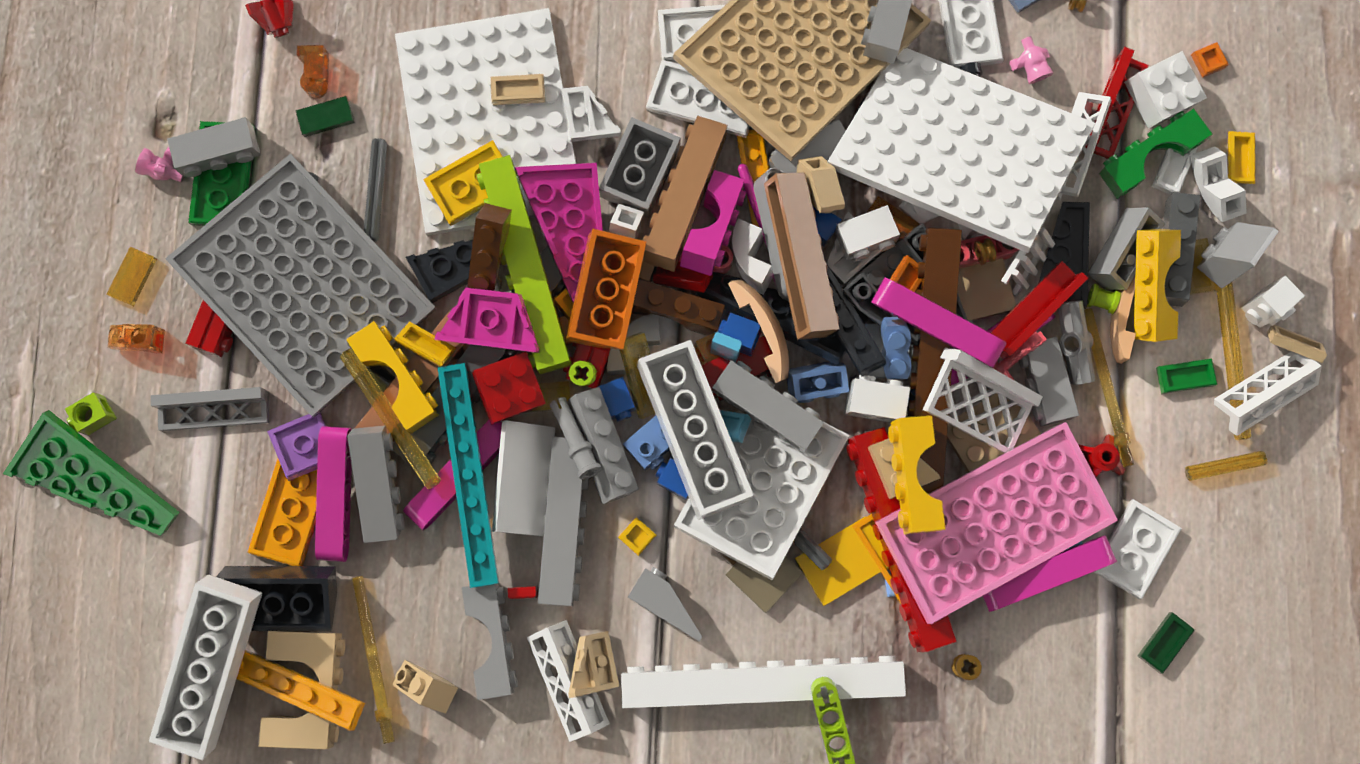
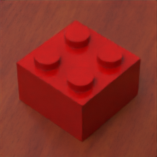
M527 352L492 363L472 372L491 425L546 404Z

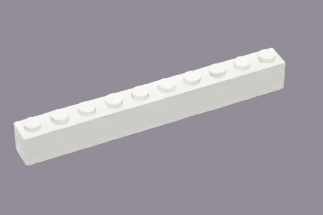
M879 656V662H868V657H851V663H840V658H824L823 664H812V659L795 660V665L784 666V660L767 661V666L756 667V662H739L738 668H728V663H711V669H700V664H684L683 670H672V665L655 666V671H644V666L627 667V672L621 673L622 708L813 700L811 685L819 677H828L834 681L839 699L906 696L904 662L896 661V656ZM826 686L821 687L820 693L823 700H829Z

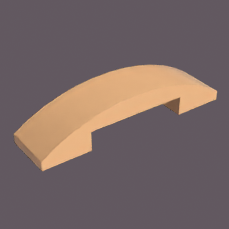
M1135 277L1127 290H1118L1121 292L1120 301L1114 314H1111L1110 320L1111 347L1115 361L1121 364L1130 359L1136 334L1125 330L1135 291Z
M743 280L729 282L728 284L739 307L751 306L773 354L765 357L764 360L775 383L787 379L789 375L788 349L782 328L774 312L764 298Z

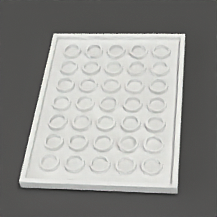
M549 8L395 34L424 229L427 236L474 228L475 218L480 210L450 226L423 179L492 140L503 157L511 156L515 167L576 164L573 144L569 139L561 95L563 85ZM544 74L545 102L492 105L491 77ZM520 183L529 218H535V215L532 211V208Z
M906 48L897 55L894 64L890 63L881 72L827 163L834 166L836 172L1029 253L1084 148L1095 123Z

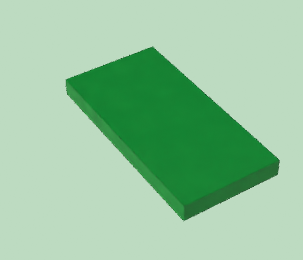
M200 121L199 130L225 122ZM251 161L227 164L226 168L220 170L209 169L202 171L200 175L193 178L188 220L190 225L205 226L248 189Z

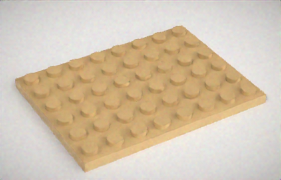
M730 0L673 54V59L789 161H792L890 64L863 56L866 45L861 44L865 28L870 29L871 22L867 21L871 6L876 7L878 0ZM912 3L898 54L903 49H906L931 22V19Z

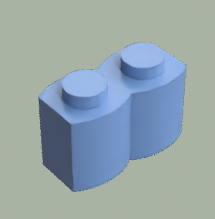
M884 317L881 323V337L884 344L882 355L886 360V365L883 366L887 379H908L911 372V359L908 353L911 335L907 322L898 317Z

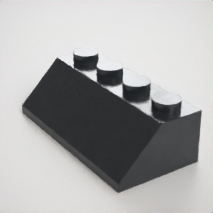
M225 566L216 576L217 578L262 593L251 631H331L333 628L337 598L336 566Z

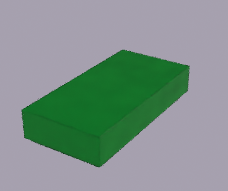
M1212 358L1164 365L1156 368L1161 394L1218 385Z

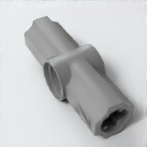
M1083 301L1065 302L1058 308L1062 332L1059 345L1066 357L1070 384L1079 385L1094 382L1096 380L1090 350L1093 345V337L1087 330ZM1074 337L1079 341V348L1074 345Z

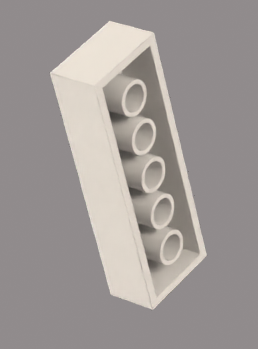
M691 340L638 359L637 368L697 519L701 520L750 501L754 496Z
M207 575L195 583L149 742L200 760H204L216 748L261 599V592L211 575Z

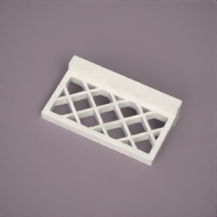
M945 348L940 357L945 362L923 410L1003 453L1012 450L1032 406L1039 407L1043 396L961 350ZM951 369L957 371L959 383L950 386L948 376ZM977 382L980 394L970 397L968 384ZM961 388L964 401L954 405L951 392ZM997 393L1000 405L991 409L988 396ZM945 395L948 408L938 411L934 408L940 396ZM982 399L985 412L975 416L972 403ZM1017 404L1021 409L1017 418L1011 420L1009 407ZM966 406L969 419L959 422L956 410ZM1002 411L1005 423L996 427L993 414ZM986 418L989 430L979 433L977 421ZM1007 429L1008 438L1005 445H1002L999 442L997 433Z

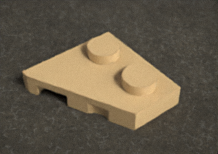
M889 439L869 446L868 449L887 495L891 499L896 497L895 484L898 481L897 473L892 468L894 446ZM919 458L916 472L920 486L940 479L939 474Z
M608 631L579 637L568 693L569 698L619 687Z

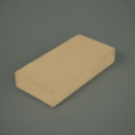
M544 74L491 77L492 105L545 102Z
M1276 325L1270 326L1267 331L1270 343L1320 363H1323L1327 356L1323 344Z

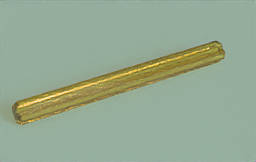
M1232 282L1222 289L1216 284L1228 390L1244 381ZM1230 400V405L1234 408L1243 404V400ZM1247 429L1238 436L1234 434V438L1236 440L1251 438V429Z
M352 348L345 350L341 354L340 359L384 425H386V428L426 488H434L441 482L440 477L412 435L406 431L392 410V405L366 366L359 360Z

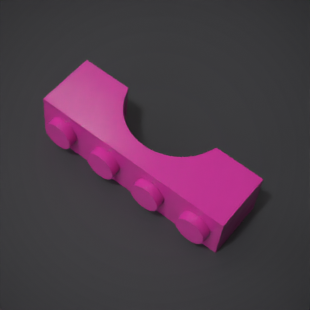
M714 170L706 190L703 206L714 215L716 222L706 228L691 229L683 249L681 267L711 276L714 267L721 266L725 253L721 248L729 244L732 231L728 229L730 225L735 227L740 212L736 208L737 206H743L747 191L742 190L745 179Z

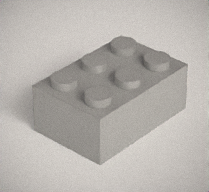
M631 117L599 186L600 197L617 205L622 204L643 211V216L649 218L681 146V138Z

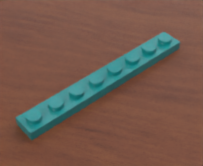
M461 363L437 367L470 588L499 584L467 365Z

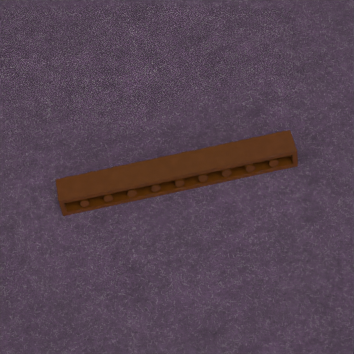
M927 228L925 234L920 235L919 251H924L923 262L918 263L917 278L922 279V287L916 293L956 315L962 230ZM914 327L913 333L918 334L917 345L912 346L911 360L916 361V370L910 373L909 387L914 389V398L908 401V416H932L935 444L927 448L920 456L940 476V479L921 486L929 494L944 485L948 423L924 411L923 408L945 362L940 357L945 348L953 349V347ZM951 369L950 374H949V376H948V382H949V385H950V386H951V374H952V369ZM945 395L940 396L934 408L938 411L948 408Z

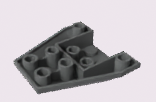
M923 223L895 242L894 247L881 253L856 274L842 289L855 308L879 326H881L884 317L896 316L871 303L884 278H891L903 257L908 255L917 263L923 262L924 251H919L920 235L925 234L927 229ZM922 283L920 284L917 290H921ZM957 293L956 315L968 321ZM907 323L911 335L910 346L912 347L917 345L918 334H914V326Z

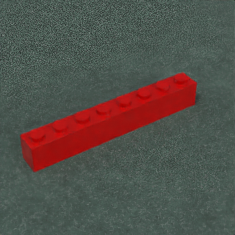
M885 427L853 436L847 440L848 445L846 446L848 456L851 461L854 460L857 468L855 472L857 483L860 487H863L866 496L864 498L865 508L869 514H872L874 523L901 509L900 500L896 497L889 499L868 449L871 445L889 439ZM876 523L873 524L874 535L877 540L881 541L884 550L881 552L883 562L886 567L890 568L893 577L890 579L892 589L895 594L899 595L902 604L899 605L901 616L904 621L908 622L911 631L908 632V637L912 647L916 648L917 652H928L957 642L948 615L932 624H927Z

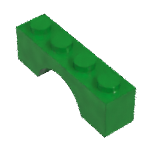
M1195 109L1190 110L1186 114L1183 111L1177 113L1169 119L1171 124L1164 128L1161 125L1157 126L1147 134L1148 139L1142 143L1139 139L1125 148V154L1120 157L1115 154L1103 163L1105 167L1099 175L1117 199L1140 185L1146 178L1144 162L1149 153L1161 149H1173L1184 156L1203 144L1212 135V132Z

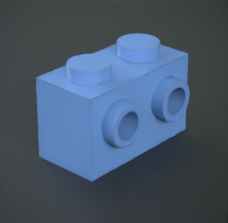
M829 361L789 369L787 378L788 392L798 400V403L814 401V398L819 397L835 398L840 396V393L849 392L846 365L842 362L836 365Z
M656 415L623 443L624 448L645 471L648 468L654 470L665 460L662 456L670 450Z

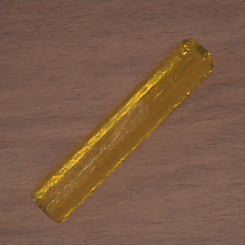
M1258 451L1185 467V474L1187 480L1192 481L1264 466L1267 464V458L1264 451Z

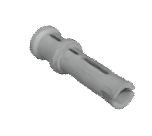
M565 397L558 398L562 409H559L556 400L550 403V407L569 444L568 455L571 459H574L579 469V479L593 477L602 470V466L600 463H596L591 452L593 447L591 443L584 440L567 403V399Z

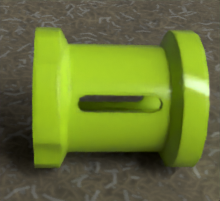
M1093 284L1088 293L1087 307L1096 306L1108 310L1109 314H1114L1120 301L1121 292H1111L1099 288L1097 284Z
M577 361L570 367L569 377L576 385L588 386L595 381L597 370L592 363ZM580 367L589 369L586 374L587 380L584 378L578 379L577 376L580 374L578 369Z

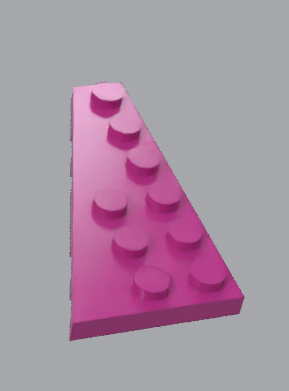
M597 163L515 167L516 174L572 303H574L588 235L592 229L603 231Z

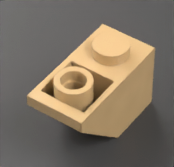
M822 156L799 159L797 173L805 172L806 180L810 187L812 205L820 213H832L835 210L844 209L845 202L835 167L827 163V160Z
M404 660L401 668L397 671L392 686L418 704L445 714L458 689L457 686L443 677L407 660Z

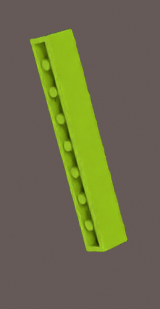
M508 155L480 163L481 173L477 174V179L481 190L486 189L488 196L487 199H484V203L512 210L509 234L504 245L501 262L503 266L508 265L510 274L505 276L509 290H515L516 294L522 295L539 346V353H528L532 368H537L540 374L571 366L572 362L512 158Z

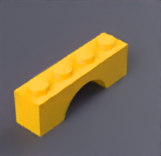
M1137 230L1134 333H1136V340L1158 342L1178 339V312L1169 305L1166 299L1165 279L1171 265L1180 258L1181 230Z
M373 321L346 340L365 366L383 365L393 369L399 381V393L391 408L406 431L412 434L439 416L435 410L439 405L430 392L427 394L423 392L420 387L423 384L422 379L415 370L409 371L405 365L409 360L400 347L395 350L390 342L394 338L385 325L380 327Z
M932 416L898 418L891 422L888 435L890 442L894 446L892 468L897 473L898 481L895 484V495L900 500L901 511L898 513L899 526L903 528L904 534L945 530L942 501L931 497L922 489L916 472L921 454L935 444Z

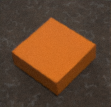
M1218 42L1194 51L1191 54L1202 78L1225 69L1229 65Z

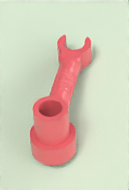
M1041 331L1033 333L1011 357L1003 359L1000 363L997 361L993 369L1014 380L1009 373V369L1021 358L1042 345L1047 339Z

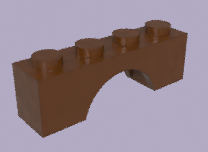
M485 203L476 216L467 288L501 292L502 281L499 280V269L504 245L509 234L511 209Z
M638 279L631 313H648L666 317L682 324L687 330L714 337L715 332L718 331L725 305Z

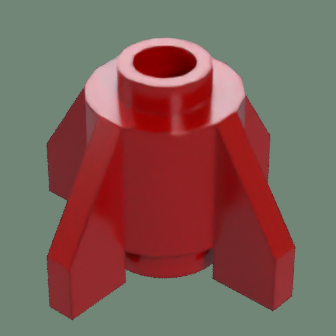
M262 0L245 5L249 16L266 31L267 35L273 34L274 38H279L289 34L288 29L292 27L294 7L292 0Z
M1106 435L1102 444L1094 447L1079 445L1095 478L1100 473L1112 471L1118 475L1124 474L1125 468L1121 464L1120 454L1114 446V436Z

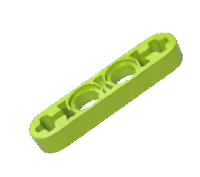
M819 677L811 685V694L829 764H839L838 758L844 757L845 764H856L836 685L828 677ZM823 686H826L830 703L824 704L822 694L820 693ZM833 711L839 717L834 723H826L823 721L824 714ZM835 737L845 740L844 746L839 749L831 748L829 743Z

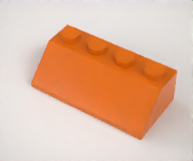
M597 229L591 230L588 235L566 341L592 347L624 349L646 241Z

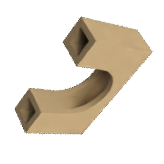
M268 631L266 660L305 663L314 670L319 683L338 691V685H341L343 681V668H340V656H344L345 640L342 639V633ZM310 712L301 717L266 716L261 718L259 747L329 749L334 747V742H337L339 738L338 725Z

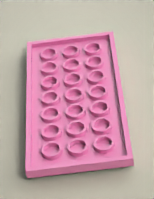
M1064 422L929 493L928 495L942 501L945 530L904 534L903 528H900L898 522V513L901 509L875 523L927 624H932L1117 522L1118 519L1068 424Z

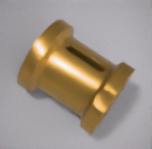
M960 654L953 659L951 668L955 676L961 677L964 680H974L980 675L982 666L977 657ZM963 661L970 662L972 664V666L968 668L969 673L961 671V668L964 667Z

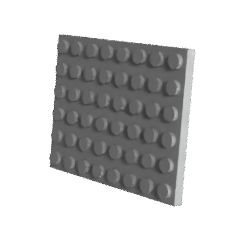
M291 154L165 258L313 418L369 368L359 360L346 339L373 321L380 327L385 325L395 339L409 321L418 326L436 310V307ZM394 339L390 341L393 347L398 344Z

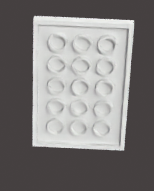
M752 419L743 442L732 441L754 496L750 501L701 520L697 519L690 499H688L674 524V528L773 580L850 435L824 422L807 449L802 453Z

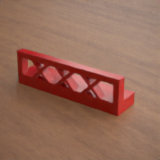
M1124 47L1117 56L1102 96L1110 97L1111 103L1094 154L1106 159L1114 155L1134 105V100L1124 83L1127 81L1125 74L1128 66L1139 70V72L1147 69L1149 66L1132 59L1135 50ZM1125 88L1129 99L1127 102L1119 104L1116 99L1120 89ZM1098 104L1095 113L1100 111L1102 104ZM1116 111L1120 122L1118 125L1110 128L1107 122L1111 112ZM1107 134L1111 142L1109 151L1097 146L1102 135Z
M1063 261L1059 262L990 332V334L1007 343L1000 357L1002 359L1011 357L1088 277L1083 272L1076 275Z

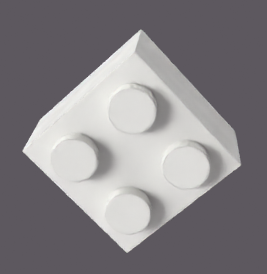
M1183 51L1137 73L1124 82L1148 129L1181 111L1195 106L1207 98Z
M859 375V377L849 383L844 415L890 423L898 418H906L910 387L903 386V381L887 379V382L880 383L875 382L876 377L868 375L861 377Z

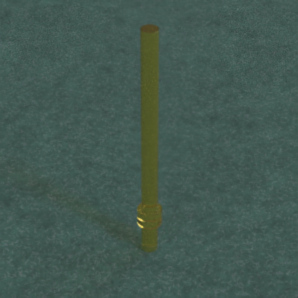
M1085 309L1087 330L1093 337L1092 352L1115 434L1114 445L1119 449L1123 467L1133 466L1134 462L1129 447L1131 443L1129 432H1125L1093 309Z
M363 576L353 577L352 581L377 710L374 711L376 722L380 723L383 744L395 741L391 725L393 714L391 707L388 708L364 579Z

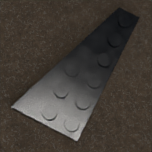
M713 272V277L705 292L695 291L694 293L703 299L725 305L724 309L735 315L758 322L751 306L739 307L728 284L734 280H741L739 277ZM767 288L764 295L759 293L774 312L786 340L836 365L840 363L846 354V350L835 332L827 337L797 340L789 301L782 299L776 289ZM854 307L860 319L865 325L869 318L860 313Z

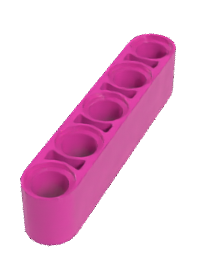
M884 278L871 303L949 346L967 353L991 368L994 367L1007 344L1000 338L888 278Z
M488 420L477 431L482 471L499 454L502 421L491 425ZM451 459L403 510L422 531L427 529L457 498Z
M322 426L319 431L315 557L317 560L346 562L348 558L352 478L348 434L351 432V428Z
M1106 535L1060 552L982 597L988 611L992 612L1112 565L1117 560Z

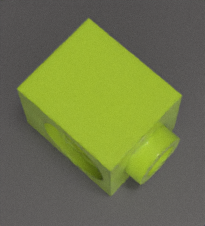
M95 392L65 408L69 416L67 418L69 426L78 433L90 435L117 419L105 396ZM91 409L92 417L86 421L85 414Z

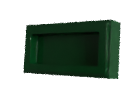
M347 96L295 110L304 138L355 123Z
M1169 612L1137 656L1158 673L1163 674L1195 629L1173 612Z

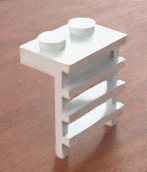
M1043 227L1030 249L1034 256L1030 261L1025 256L1026 252L1020 250L1001 280L1003 283L1008 284L1011 277L1017 283L1012 291L1016 297L1022 288L1026 290L1029 288L1030 285L1027 279L1030 274L1037 275L1038 270L1035 266L1038 261L1045 262L1047 258L1044 254L1046 248H1053L1055 245L1051 236ZM1019 264L1025 269L1023 275L1016 270Z

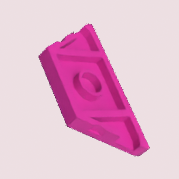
M465 288L458 299V304L448 314L447 318L449 319L441 332L438 331L435 335V340L539 353V346L522 295L516 293Z

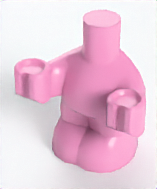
M1031 36L1021 40L1025 50L1019 58L1009 62L1012 71L1024 67L1029 84L1042 81L1053 75V71L1046 60L1050 58L1047 48L1035 46Z
M169 147L166 149L163 158L154 155L147 148H144L140 153L135 168L137 174L148 175L155 180L173 179L182 182L184 176L173 168Z

